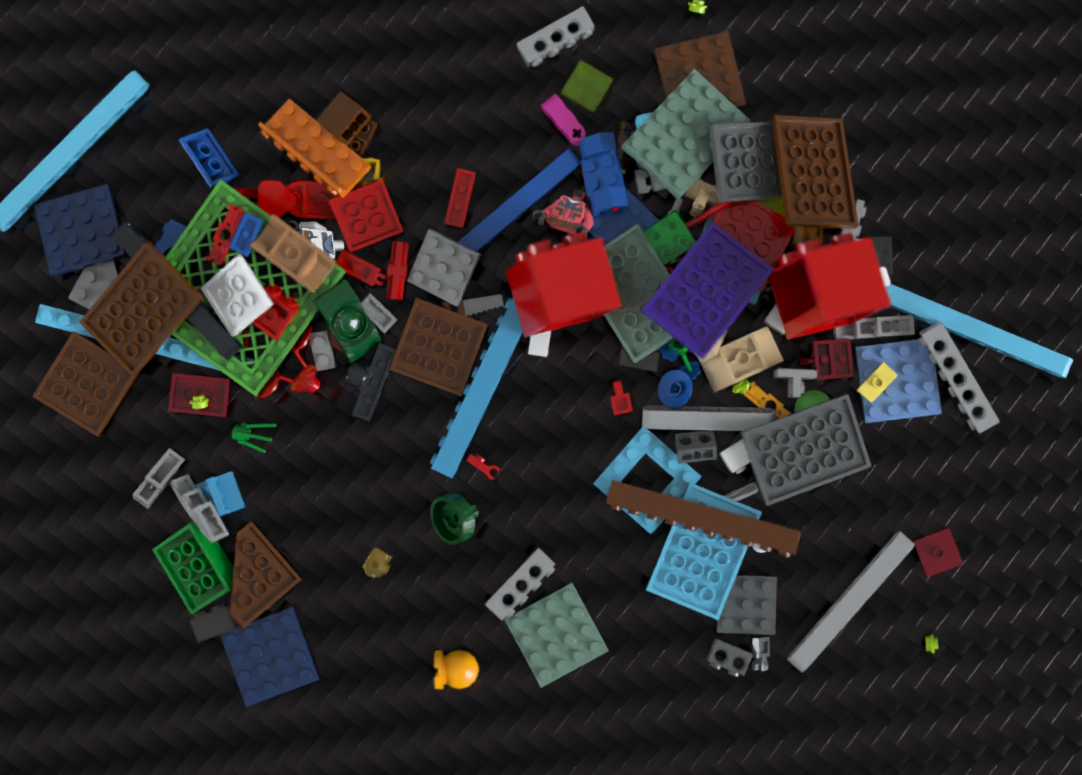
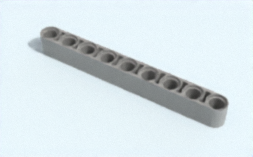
M901 531L897 532L787 657V660L800 672H804L912 550L915 544Z

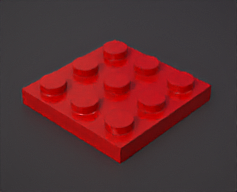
M382 178L350 190L344 198L336 195L328 199L350 252L404 232Z

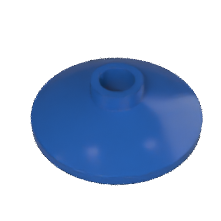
M680 370L667 372L660 380L658 386V395L661 402L670 408H679L687 403L692 394L690 377Z

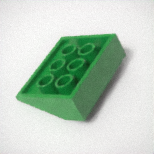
M194 522L188 524L152 549L191 615L232 590L233 565L219 542L216 540L211 543Z

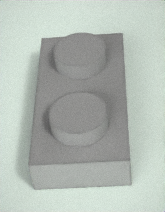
M329 330L312 332L309 339L317 371L336 368L337 364Z

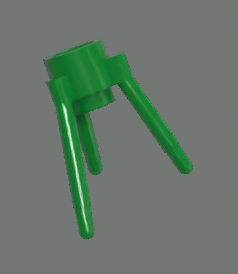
M243 422L241 425L235 424L232 431V439L238 440L239 444H244L257 451L266 453L265 449L246 440L254 438L271 442L272 438L252 434L251 429L248 428L276 427V424H248Z

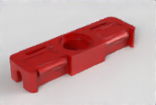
M228 205L230 209L224 222L219 224L213 238L215 242L209 256H205L207 260L217 265L224 264L230 250L229 246L246 212L235 205ZM224 229L230 231L231 236L228 240L221 238V232Z

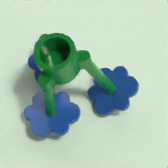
M673 338L672 342L669 341L659 348L662 358L668 359L671 362L676 361L677 356L681 355L685 366H681L679 370L685 372L691 380H694L700 374V364L698 362L691 363L686 357L685 353L687 351L692 353V351L675 338Z

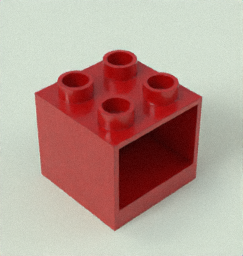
M583 232L568 236L563 239L564 242L551 246L550 241L527 247L528 251L515 255L517 264L506 270L524 337L591 321L621 307L602 238L588 241L586 233Z
M852 232L844 233L831 238V244L821 246L819 240H812L796 247L797 251L778 257L780 266L774 269L768 278L787 340L851 325L892 305L870 237L855 241Z

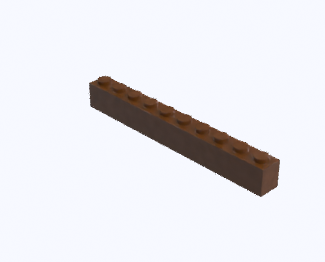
M613 480L606 503L610 504L609 508L620 511L621 508L628 509L629 514L639 516V513L647 514V519L658 521V518H662L669 525L677 526V523L684 524V529L695 531L696 528L704 530L703 534L714 536L717 533L722 535L724 540L733 542L734 538L739 539L743 545L752 547L753 544L760 545L761 550L771 552L772 549L779 550V555L790 557L791 554H796L801 531Z

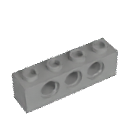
M584 6L519 41L517 49L527 66L533 65L535 67L542 63V59L545 57L557 55L563 47L569 48L576 44V40L581 37L585 39L593 34L592 31H594V24ZM574 25L578 28V31L571 33L568 31V27ZM559 35L562 39L559 42H554L551 37ZM537 44H543L545 46V49L543 51H537L535 49V46Z
M538 547L485 605L501 620L504 618L508 620L515 613L513 608L518 603L522 605L529 598L527 594L530 590L535 591L542 584L540 580L544 576L548 578L554 572L555 568L553 566L555 563ZM532 566L540 568L541 572L538 576L530 574L529 570ZM519 580L526 581L527 588L525 590H519L516 587V583ZM511 594L514 597L513 603H504L503 596Z

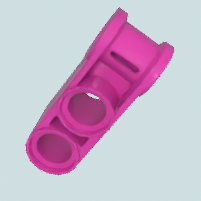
M554 94L540 107L572 145L579 146L582 138H585V130L573 113L566 108L562 100ZM574 133H576V134L581 133V134H580V138H578V137L573 138V137H574Z

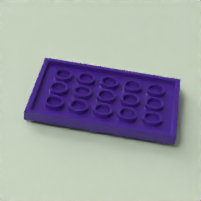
M712 222L641 312L703 360L774 269Z

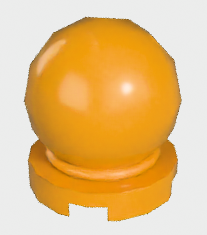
M443 650L435 651L434 668H438L435 677V689H443L445 684L452 688L462 689L469 687L475 682L479 667L475 657L469 652L457 650L445 656L443 655Z

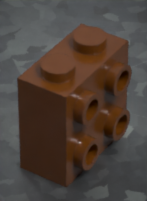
M340 91L316 121L348 146L372 116Z

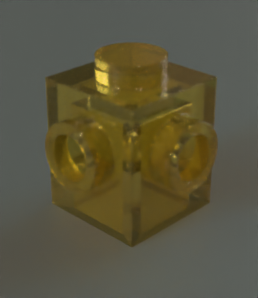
M374 547L362 568L372 578L380 577L382 574L386 575L391 567L388 563L392 556Z

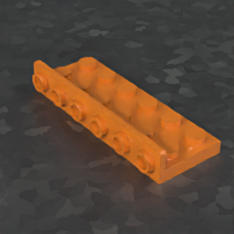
M290 99L265 125L261 122L258 124L262 130L260 132L262 136L267 140L271 138L274 141L273 144L280 151L284 149L288 152L286 155L293 162H300V167L306 173L312 172L314 174L313 178L321 185L325 183L328 186L327 190L334 196L338 194L341 198H344L371 169V166Z

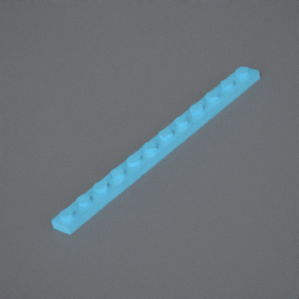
M40 304L35 323L93 337L79 323L84 315ZM168 338L155 353L219 370L177 339ZM246 358V362L255 361L254 359ZM254 363V364H247V365L250 366L251 368H253V366L255 365V363Z

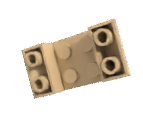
M768 326L720 347L717 355L705 362L698 358L714 393L784 361Z

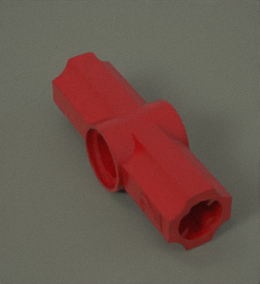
M392 242L391 259L387 268L388 286L386 299L403 301L404 285L408 276L407 259L409 243Z

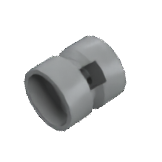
M646 169L634 170L638 195L649 193L650 189L654 192L665 190V187ZM649 177L650 183H646L645 178Z

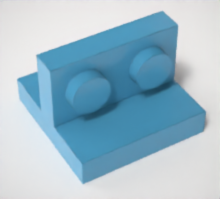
M232 471L217 477H211L195 485L196 489L200 487L207 502H212L219 517L245 508Z

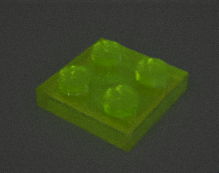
M580 60L561 94L594 113L613 79Z

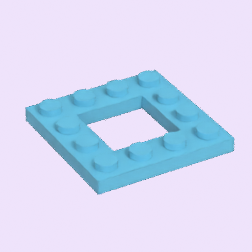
M642 427L593 484L608 496L612 480L621 483L622 479L645 453L674 478L661 494L683 499L689 483L696 484L702 476L687 463L678 464L677 455L647 428ZM621 508L650 534L664 520L662 518H658V521L647 519V514L639 513V516L629 514L628 509Z

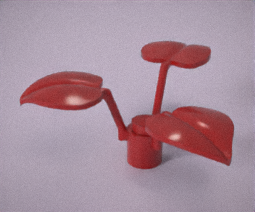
M312 325L306 327L290 350L294 351L304 367L300 374L292 380L282 375L279 376L280 372L276 370L258 394V399L265 398L273 393L278 386L279 380L292 383L291 390L294 392L307 390L309 393H314L319 388L320 381L315 378L316 367L312 364L307 366L299 354V349H302L310 338Z

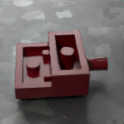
M850 339L811 342V358L799 359V362H803L800 363V366L811 365L813 370H817V378L814 380L854 377Z

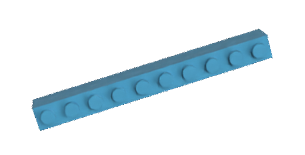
M508 298L504 307L507 311L504 316L500 315L496 323L499 327L496 333L492 332L488 340L491 344L488 350L484 349L481 354L480 360H482L480 367L476 366L471 377L474 380L471 385L467 384L463 392L466 395L464 401H459L455 409L457 415L455 419L451 418L446 428L449 432L446 437L442 436L438 446L441 449L438 454L434 453L430 464H432L431 469L450 478L454 477L523 333L513 298Z

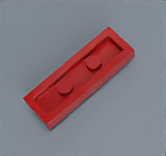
M457 168L445 225L464 228L476 172Z

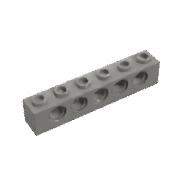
M938 321L919 332L921 335L919 341L924 349L928 347L931 352L928 355L934 365L938 364L941 369L938 373L943 381H948L950 385L948 390L952 397L958 398L960 403L957 406L962 414L966 413L969 420H967V423L972 431L976 429L980 434L999 423V419L942 322ZM941 340L943 347L935 350L934 343ZM947 357H952L953 359L950 366H944L943 364L944 359ZM955 374H962L960 382H953ZM971 390V397L964 399V391ZM980 406V414L973 415V408Z

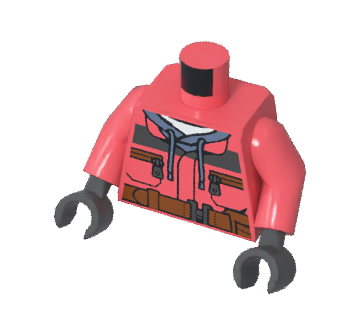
M579 189L575 190L572 198L562 195L560 199L544 210H537L533 213V221L539 219L538 224L543 225L544 220H546L551 227L573 235L585 232L587 236V232L594 224L592 211L583 202L586 193Z

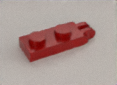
M344 249L336 262L337 265L346 271L345 273L371 286H375V284L383 286L384 282L379 280L378 277L385 280L387 278V275L381 272L382 268Z

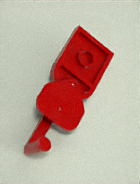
M297 179L287 187L279 180H263L259 184L258 189L235 188L236 191L246 198H258V207L270 216L274 214L279 218L289 211L292 215L300 218L336 220L328 201L334 195L327 190L328 186L325 183L321 185L313 179Z

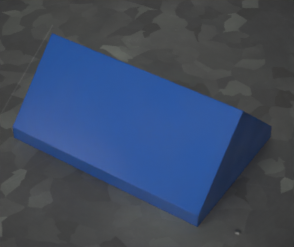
M209 129L179 139V142L212 190L219 180H223L228 184L239 176Z

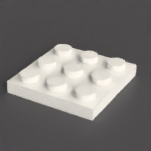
M242 255L233 259L201 287V290L232 337L240 333L273 305Z

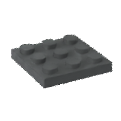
M736 575L719 620H717V633L775 635L777 577Z

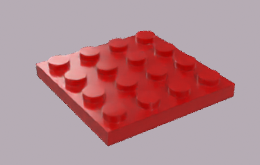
M755 200L729 202V206L716 213L712 221L714 224L773 269H775L779 262L778 257L782 256L796 227L786 226L784 216ZM767 278L765 282L761 285V287L758 289L759 291L762 292L764 290L766 284L769 281V278Z

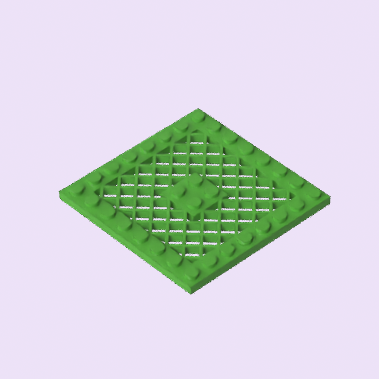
M219 180L165 257L180 273L184 267L186 268V274L183 276L187 277V280L192 285V276H201L202 286L194 287L196 290L201 289L206 284L205 274L214 273L215 276L222 270L218 269L217 264L212 262L213 270L204 271L203 261L207 259L205 257L202 258L201 247L209 246L211 251L214 244L212 232L218 229V227H212L217 220H219V224L223 222V216H226L228 213H223L226 208L230 209L229 204L235 205L245 210L246 213L263 220L264 223L260 233L266 228L271 217L223 180ZM224 229L221 232V238L223 240H226V229ZM208 236L209 243L201 244L204 238ZM254 248L251 249L250 253L252 254L253 264L247 265L254 267L255 277L262 288L265 287L266 283L260 279L269 278L270 285H275L273 277L283 276L284 287L280 288L282 290L285 289L287 298L290 297L289 289L298 287L300 298L295 300L300 301L297 304L300 310L277 341L273 339L270 342V337L264 332L255 333L253 323L249 324L251 334L242 335V332L238 333V336L235 337L238 338L243 346L238 351L241 354V360L235 355L229 361L223 358L196 327L186 319L172 335L254 396H258L318 312L313 300L337 285L346 271L336 263L324 282L314 292L308 289L304 295L302 284L297 281L296 285L288 286V274L283 270L282 273L273 274L271 265L273 263L267 258L266 262L257 263L256 252L258 251ZM196 251L198 259L190 260V258ZM239 252L228 253L225 259L226 266L230 263L229 257L242 255L243 257V254ZM198 262L200 272L191 273L190 263ZM267 265L269 275L260 276L258 266ZM204 294V299H202V301L205 302L207 307L211 310L210 302ZM265 334L266 345L257 346L256 335ZM251 336L253 347L244 348L243 337ZM266 348L259 358L258 349ZM254 350L255 361L246 362L245 351ZM254 363H255V365L253 366V368H251L250 366L247 365V364H254Z

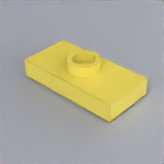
M882 362L857 391L869 403H872L898 375L887 364Z

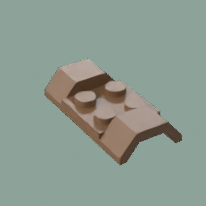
M274 214L270 217L269 223L261 235L250 245L311 292H314L324 282L336 260Z

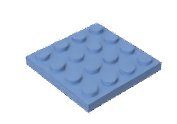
M919 340L855 347L859 387L882 362L887 364L898 375L872 403H869L861 395L864 423L942 414L936 367L928 356L931 354L928 347L924 349Z

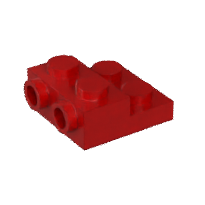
M268 285L264 288V291L273 305L252 323L277 341L287 326L293 321L300 307L294 298H287L283 295L280 287Z

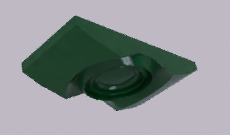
M344 279L313 300L349 363L352 364L377 347L378 343H382L376 327L367 316L359 298L347 280Z

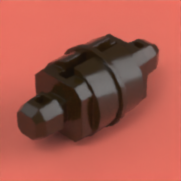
M621 121L618 125V131L614 132L622 175L627 172V164L633 163L634 160L621 148L633 134L630 133L628 121Z

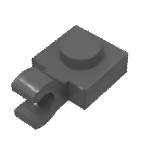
M770 637L752 638L751 648L753 658H756L752 662V670H759L760 664L761 671H767V657L770 656Z

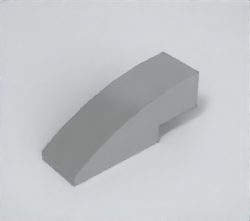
M169 448L133 493V498L149 509L172 480L185 459Z

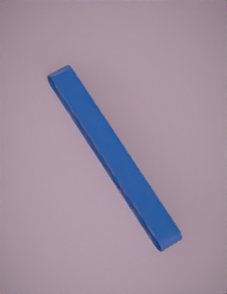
M571 148L566 150L459 240L458 243L476 252L482 250L581 166V160Z

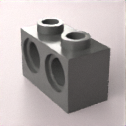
M713 430L675 434L678 464L717 459V446Z
M715 638L707 660L710 662V666L719 670L721 667L728 669L727 673L738 677L739 674L745 675L753 654ZM718 650L725 652V656L721 660L715 658V653ZM741 657L743 660L742 665L734 667L733 660Z

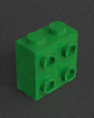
M676 209L643 231V234L664 265L668 262L670 265L680 259V254L684 252L687 254L697 242Z

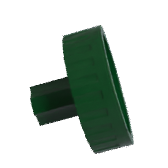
M451 492L437 497L432 502L430 517L433 528L440 539L449 545H456L472 537L475 531V518L478 517V510L475 504L468 503L460 494Z

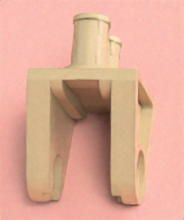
M701 176L685 194L686 197L695 200L690 211V215L694 218L703 212L706 205L711 207L719 203L717 186L703 182Z

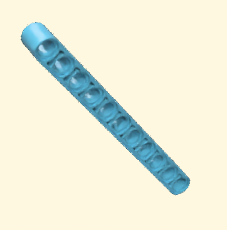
M136 71L130 72L0 203V230L2 232L8 230L148 89L149 84Z
M890 284L886 286L892 304L888 307L908 315H913V317L932 325L940 321L945 329L951 333L1058 377H1067L1073 359Z

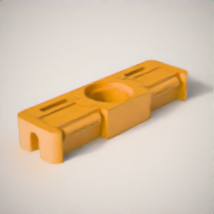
M755 381L751 382L749 389L743 393L758 408H766L765 404L767 401H774L776 404L775 420L791 414L770 393L767 394L759 386L754 385Z

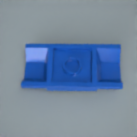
M613 132L597 133L582 138L579 143L582 158L581 166L592 216H598L601 211L610 208L628 206L615 134Z

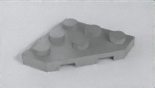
M115 260L84 268L68 298L91 309L118 276Z

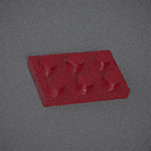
M172 373L168 411L227 417L231 379ZM195 395H204L205 398L209 399L207 401L208 407L201 409H192V403H189V401L193 400Z

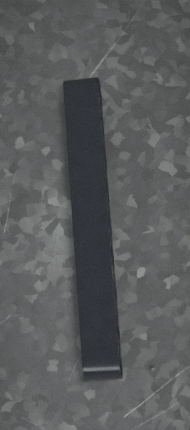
M127 220L112 233L113 238L131 258L148 242ZM202 300L188 315L187 319L226 360L229 361L243 347L235 336L232 337L224 324Z

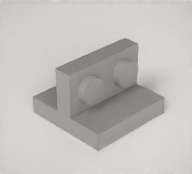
M776 369L773 371V379H788L787 398L801 397V393H804V382H801V380L817 378V370Z

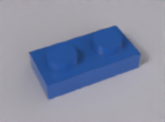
M245 212L229 248L249 256L252 249L250 245L256 240L264 221Z

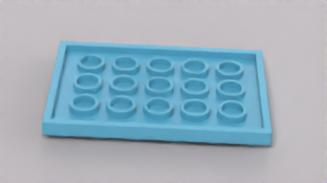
M689 483L683 500L759 520L762 513L692 483ZM677 523V526L672 525L646 590L719 620L748 546L741 544L739 539L734 538L732 542L722 539V535L717 533L714 536L703 534L704 530L696 528L695 531L684 529V524Z

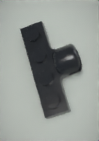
M378 343L369 367L357 363L350 364L344 381L346 384L359 389V395L351 415L370 422L396 349Z

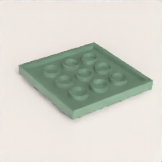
M573 583L514 613L508 620L504 619L541 688L609 651Z

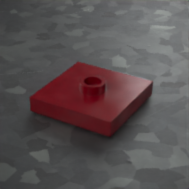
M950 528L912 541L915 544L914 547L926 577L963 564Z

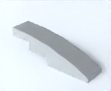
M913 315L864 318L851 325L834 328V340L914 335Z
M189 474L170 482L172 489L191 519L211 543L229 535L212 502H207L200 487L196 489Z

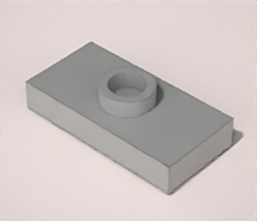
M371 293L361 302L369 319L384 334L398 321Z

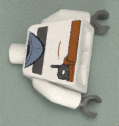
M295 221L289 222L290 225H296L295 230L333 259L335 258V252L344 249L343 240H333V233L327 231L326 227L317 222H300V224Z

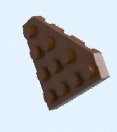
M252 521L235 535L230 616L243 630L302 580Z

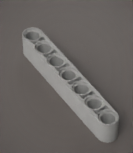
M647 405L642 410V427L647 429L746 431L775 420L776 410L753 407L681 406L679 408H670L663 405Z

